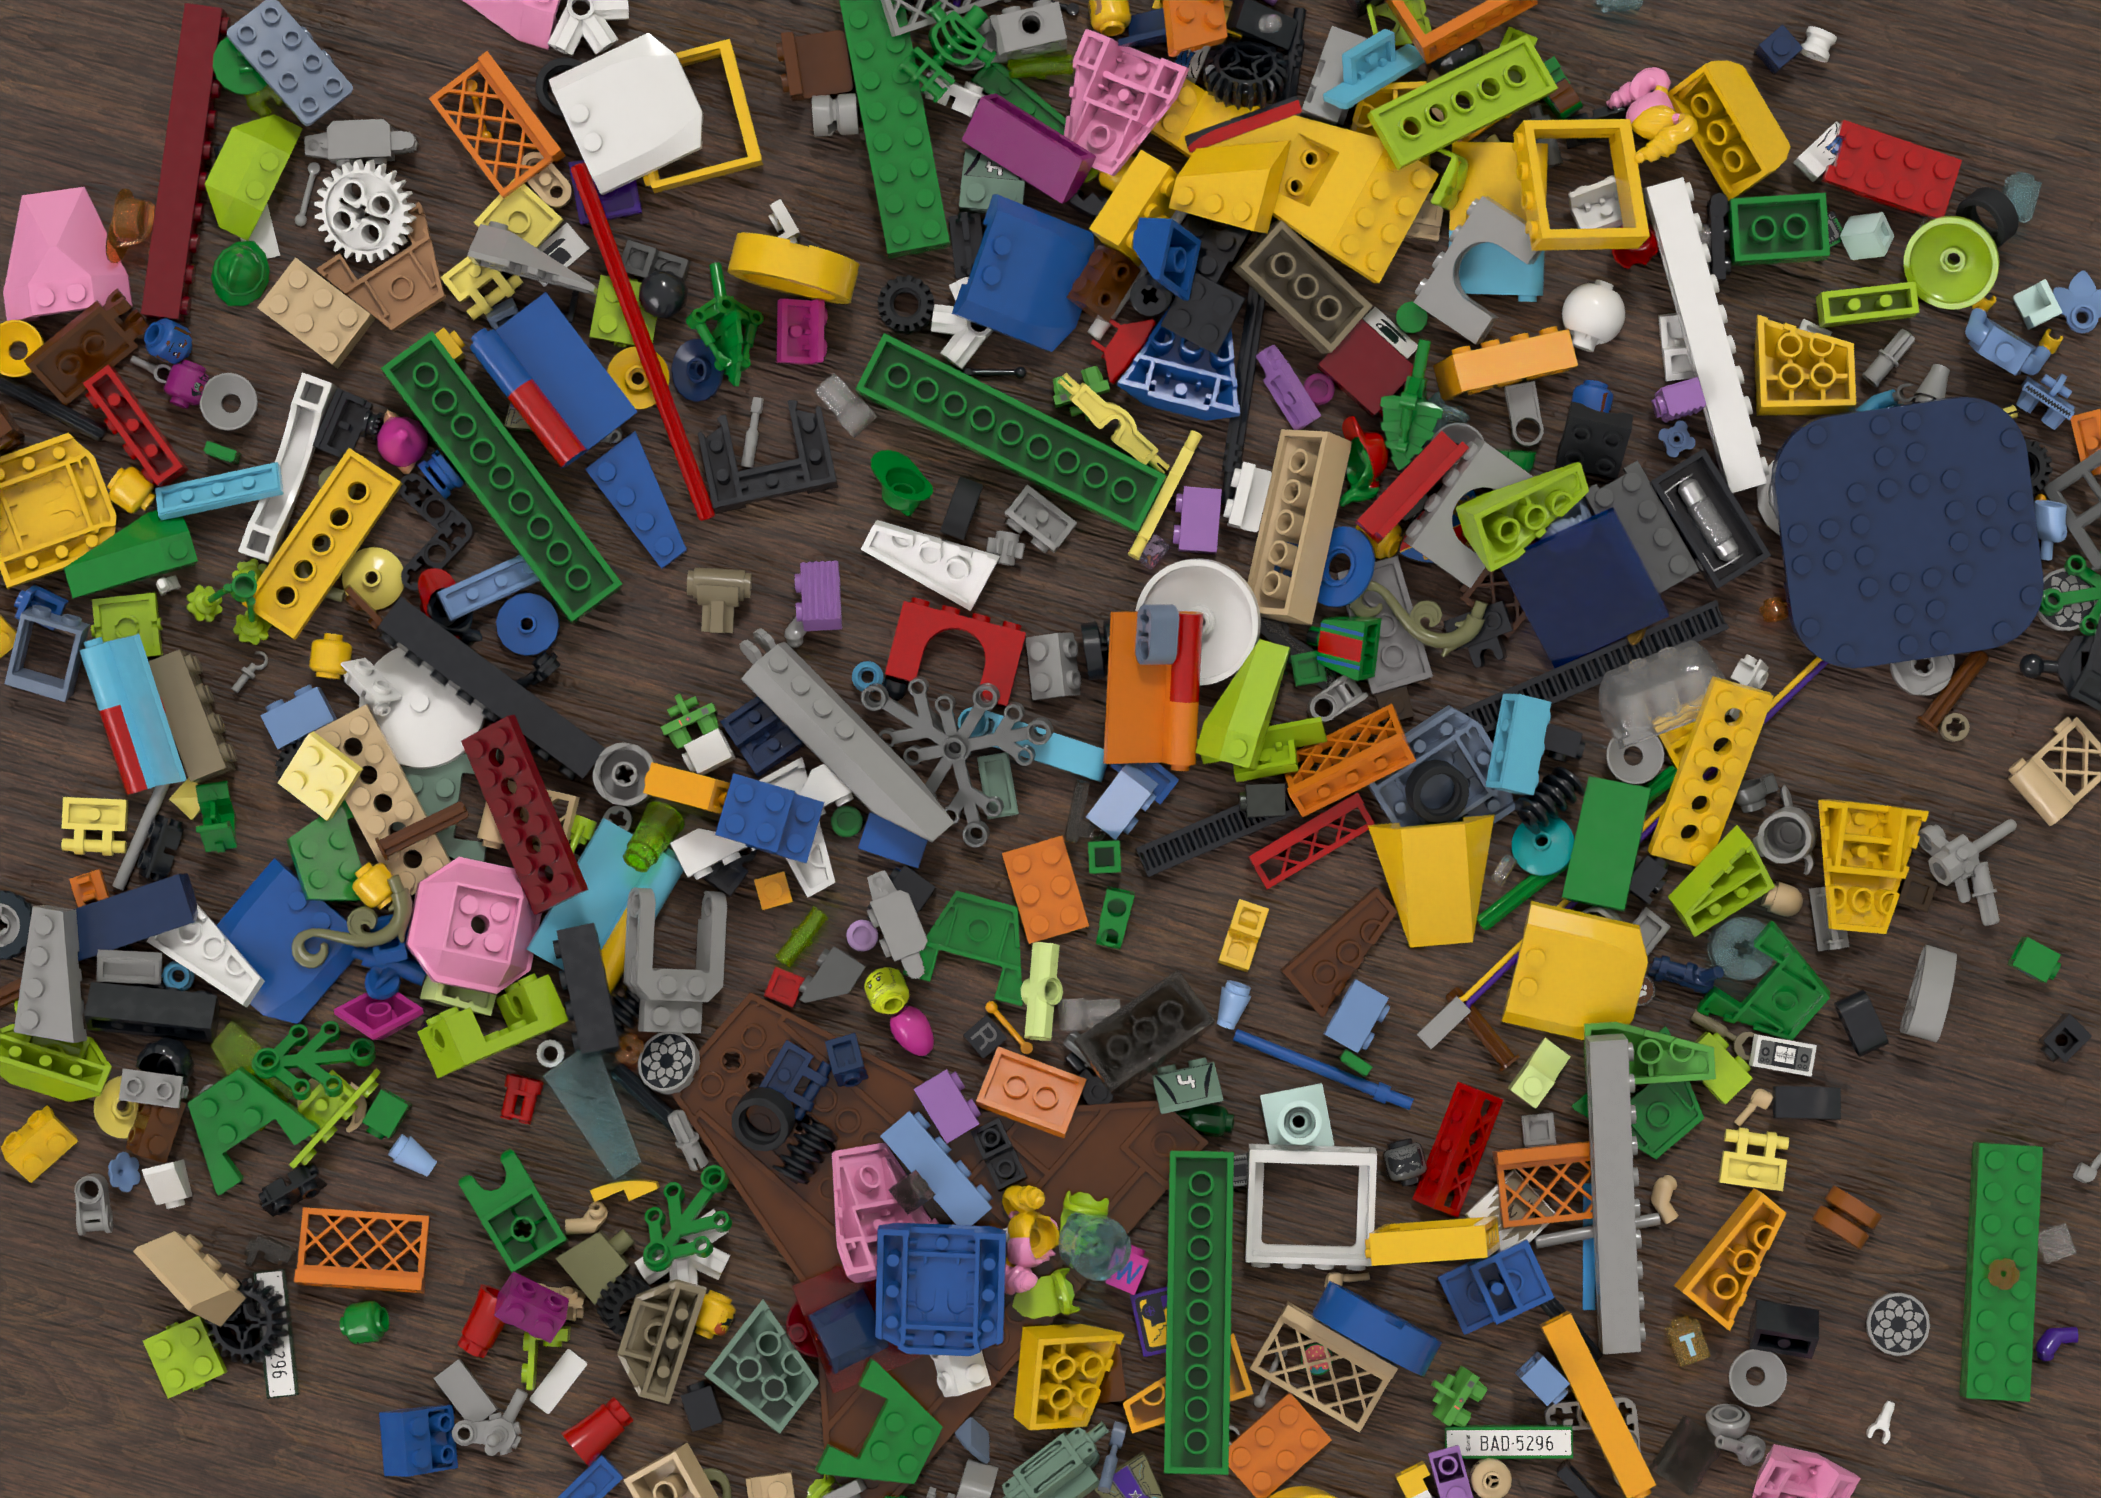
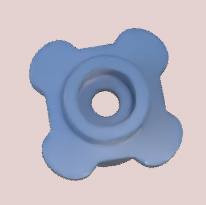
M1677 421L1673 427L1661 429L1658 434L1659 440L1663 441L1669 457H1677L1679 452L1685 449L1691 450L1695 446V439L1690 437L1687 431L1688 426L1684 421ZM1675 436L1680 438L1679 442L1674 441Z

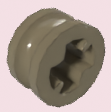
M1948 714L1939 724V732L1947 741H1960L1969 733V721L1962 714ZM1952 718L1958 720L1957 724H1962V730L1956 732V737L1951 736L1952 731L1947 732L1946 725L1952 723Z

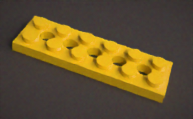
M348 448L258 579L257 590L253 596L256 600L255 614L296 640L396 495L402 483ZM359 483L365 485L366 495L362 499L354 500L350 497V489L353 485ZM341 509L346 510L349 515L347 523L342 526L334 525L332 523L333 513ZM323 535L328 536L331 541L329 549L325 552H317L314 548L316 538ZM301 562H310L313 566L312 574L307 578H299L296 574V568ZM284 588H292L295 592L294 600L290 604H281L278 600L279 592ZM242 602V605L248 608L247 603Z
M1712 676L1647 851L1650 855L1697 867L1718 845L1774 697L1770 692ZM1733 708L1739 709L1737 720L1730 723L1725 722L1724 717L1728 710ZM1719 738H1728L1729 743L1725 750L1720 752L1714 751V743ZM1717 767L1718 772L1714 779L1709 781L1703 780V773L1707 768ZM1706 796L1707 802L1703 808L1697 810L1692 808V802L1696 797ZM1685 826H1696V831L1692 837H1681V831Z

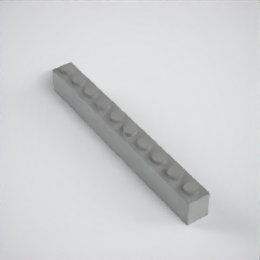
M1623 1033L1585 1036L1598 1347L1603 1354L1641 1352V1342H1645L1646 1332L1644 1322L1640 1323L1639 1311H1644L1643 1292H1638V1280L1643 1279V1266L1641 1261H1637V1249L1642 1247L1640 1229L1636 1230L1635 1218H1640V1202L1638 1198L1634 1199V1187L1639 1186V1172L1637 1167H1633V1155L1638 1154V1144L1636 1136H1632L1631 1124H1636L1637 1117L1635 1105L1630 1104V1093H1635L1634 1074H1629V1061H1634V1049L1632 1042H1628Z

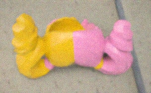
M1657 67L1643 69L1636 74L1632 82L1622 85L1606 101L1607 106L1611 110H1613L1612 106H1616L1618 109L1620 107L1626 108L1630 105L1626 112V119H1630L1632 130L1641 137L1650 140L1645 147L1636 152L1635 162L1643 163L1645 160L1652 163L1655 160H1659L1661 156L1668 158L1676 153L1679 144L1692 139L1699 130L1697 120L1687 113L1678 114L1675 112L1672 102L1668 97L1671 81L1667 72Z
M1012 1185L1002 1195L1003 1207L1010 1218L1008 1224L1010 1239L1007 1243L1005 1293L1008 1295H1013L1016 1292H1026L1036 1285L1038 1278L1032 1273L1030 1268L1049 1261L1050 1256H1055L1056 1253L1052 1249L1058 1246L1060 1239L1057 1223L1051 1217L1044 1216L1035 1211L1044 1205V1193L1037 1189V1187L1029 1185L1023 1187Z

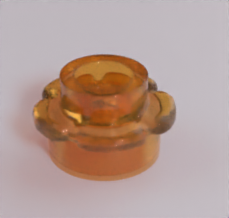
M1780 597L1764 600V605L1759 608L1764 622H1778L1789 616L1787 602H1782Z
M626 1033L624 1037H619L622 1051H617L615 1057L621 1063L635 1064L638 1062L640 1053L644 1050V1043L638 1039L637 1035ZM627 1046L632 1047L631 1052L626 1051Z
M2008 1258L1994 1260L1989 1266V1282L1993 1286H1999V1289L2002 1290L2012 1288L2020 1276L2019 1270L2015 1267V1262ZM2001 1271H2005L2006 1276L2002 1277Z

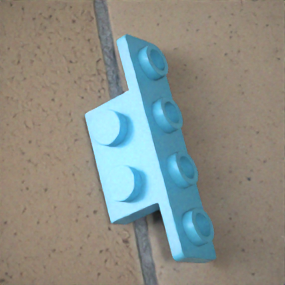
M1383 29L1342 54L1344 82L1324 93L1323 99L1325 102L1335 105L1340 109L1351 108L1386 85L1395 82L1411 70L1418 68L1425 61L1416 47L1411 44H1406L1395 51L1394 32Z

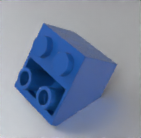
M453 1405L405 1408L379 1412L384 1476L409 1477L458 1468L456 1442L452 1437V1430L455 1426Z

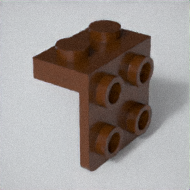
M835 30L797 37L794 36L793 31L781 33L782 42L776 43L779 62L785 61L787 72L781 74L783 92H790L792 101L811 99L812 96L844 94L853 90L846 36L843 31Z

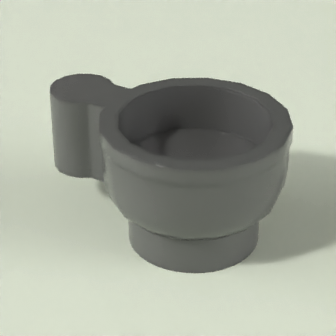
M1774 773L1741 782L1734 801L1741 806L1743 813L1753 812L1767 805L1766 795L1779 789Z

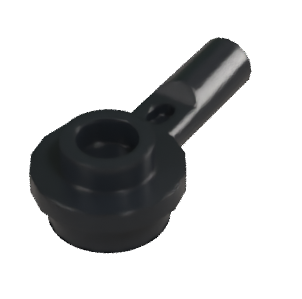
M543 652L532 662L535 668L525 677L517 679L516 682L526 689L530 685L534 686L546 679L560 666L559 661L556 659L558 657L556 653L553 652L548 655L547 652Z
M1073 1052L1064 1058L1077 1076L1087 1079L1083 1090V1097L1089 1105L1108 1104L1113 1100L1114 1087L1112 1083L1104 1077H1094L1090 1070L1084 1066L1082 1060Z

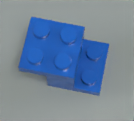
M733 773L715 835L746 844L745 846L807 864L825 802L795 794V791Z
M1527 1239L1499 1252L1495 1251L1488 1258H1476L1437 1276L1464 1335L1492 1322L1497 1325L1554 1298Z

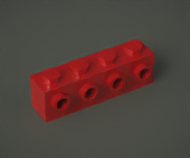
M107 365L83 383L89 391L85 394L87 399L96 410L98 408L103 410L107 416L104 422L114 435L119 433L126 443L122 446L132 460L138 458L144 467L141 472L148 482L156 483L160 487L167 486L189 470L115 368Z

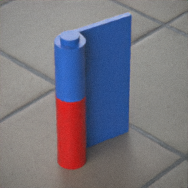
M546 292L498 329L487 331L486 328H483L470 339L473 343L469 349L561 469L573 463L638 413Z

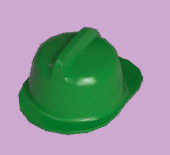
M881 450L871 458V469L881 483L882 499L891 508L900 510L905 516H911L921 502L930 498L933 494L931 483L907 456L892 450Z

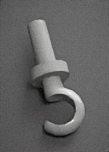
M256 651L254 653L264 657L265 661L262 665L257 666L251 663L248 668L242 667L241 672L243 674L231 688L234 692L238 693L249 678L253 680L256 677L254 674L255 670H262L267 666L268 657L264 652Z

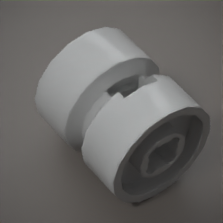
M856 93L839 94L836 99H832L830 95L812 96L815 137L832 136L835 131H838L841 135L859 134Z

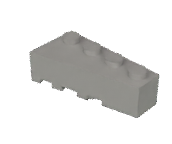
M51 905L32 907L14 1026L15 1033L70 1043L87 1040V1033L83 1024L85 1009L84 1000H81L80 981H82V973L78 964V952L80 950L76 910Z

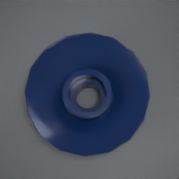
M692 339L682 344L674 355L672 363L673 382L678 392L686 399L695 402L708 400L715 395L721 386L724 370L719 371L715 368L716 358L710 348L705 346L702 339Z

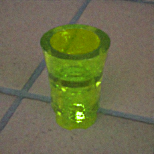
M658 801L648 803L641 821L627 843V850L623 854L625 863L638 872H647L652 865L657 863L669 844L684 830L685 822L681 814L666 803Z

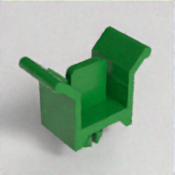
M228 781L196 785L198 804L203 816V825L196 826V833H200L205 851H217L219 853L225 852V849L237 848V817L230 798Z

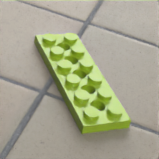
M1526 34L1370 111L1367 117L1397 170H1400L1553 94L1558 87ZM1508 70H1517L1522 76V82H1512L1508 77ZM1482 83H1491L1496 89V95L1489 96L1485 94L1482 90ZM1463 95L1467 97L1470 102V108L1463 109L1459 107L1456 103V96ZM1431 108L1439 109L1444 115V120L1441 122L1433 120L1429 110ZM1403 122H1413L1417 126V134H1408L1403 128Z

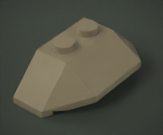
M675 1279L635 1296L617 1355L639 1397L670 1404L707 1290L706 1287Z

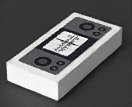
M1754 1034L1749 1066L1812 1076L1817 1045Z

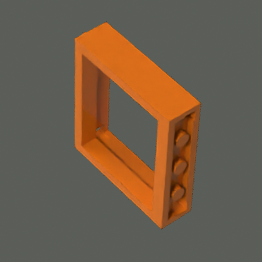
M1385 0L1427 65L1538 4L1537 0H1487L1424 34L1403 0Z

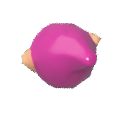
M387 410L384 415V424L377 435L378 451L388 463L398 467L403 474H409L416 462L427 450L428 433L419 421L409 417H400L396 413Z

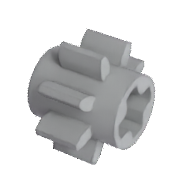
M997 531L995 538L988 537L986 552L1000 556L997 564L1014 566L1015 559H1023L1025 544L1019 543V534Z

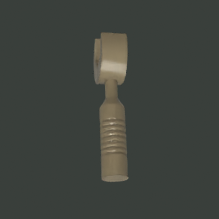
M1696 1009L1694 1010L1689 1019L1690 1021L1702 1026L1711 1033L1715 1034L1717 1032L1721 1037L1732 1040L1734 1053L1744 1060H1750V1056L1745 1055L1742 1044L1748 1037H1754L1755 1033L1742 1032L1736 1036L1730 1033L1725 1025L1707 1015L1700 1014Z

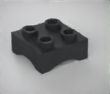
M1571 401L1565 428L1557 450L1556 466L1564 467L1580 462L1583 472L1617 479L1631 434L1633 415L1623 412H1600L1581 403Z

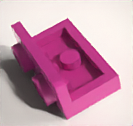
M823 299L812 301L778 300L777 363L813 365L824 361L827 353L824 326L827 323L828 312Z

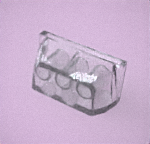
M1689 640L1674 647H1666L1658 653L1634 659L1629 664L1604 674L1599 688V711L1601 718L1619 749H1623L1696 721L1712 676L1724 680L1726 678L1708 650L1695 640Z

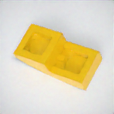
M1241 899L1238 900L1218 963L1244 972L1249 971L1269 911L1268 908Z
M631 1179L604 1184L591 1189L590 1192L594 1202L624 1190L628 1200L631 1201L660 1188L658 1181Z

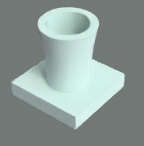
M1322 1083L1260 1095L1269 1144L1334 1146ZM1297 1115L1303 1116L1305 1120L1304 1125L1299 1128L1295 1127L1292 1122L1293 1118Z

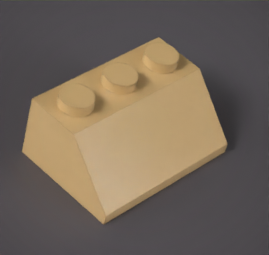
M174 1231L138 1246L133 1251L188 1311L220 1327L246 1298L238 1290L239 1282L228 1273L223 1274L219 1270L222 1266L221 1263L208 1253L205 1255L201 1251L203 1244L191 1234L185 1237Z

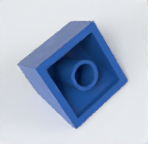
M1139 218L1137 229L1133 234V249L1154 280L1183 301H1189L1201 240L1173 219Z

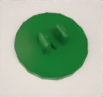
M227 37L218 44L213 54V70L216 79L224 88L235 94L250 95L260 92L268 85Z

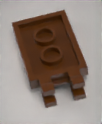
M117 288L108 296L104 306L98 300L95 301L28 356L24 362L66 406L87 389L83 384L86 380L107 365L114 367L135 350L138 345L134 339L145 333L149 324L137 309L126 318L125 323L122 321L119 315L128 311L132 306Z

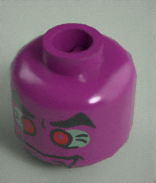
M182 360L181 364L173 365L164 385V392L172 397L170 403L183 409H188L189 405H199L205 384L210 380L209 376L205 373L206 368L187 360Z

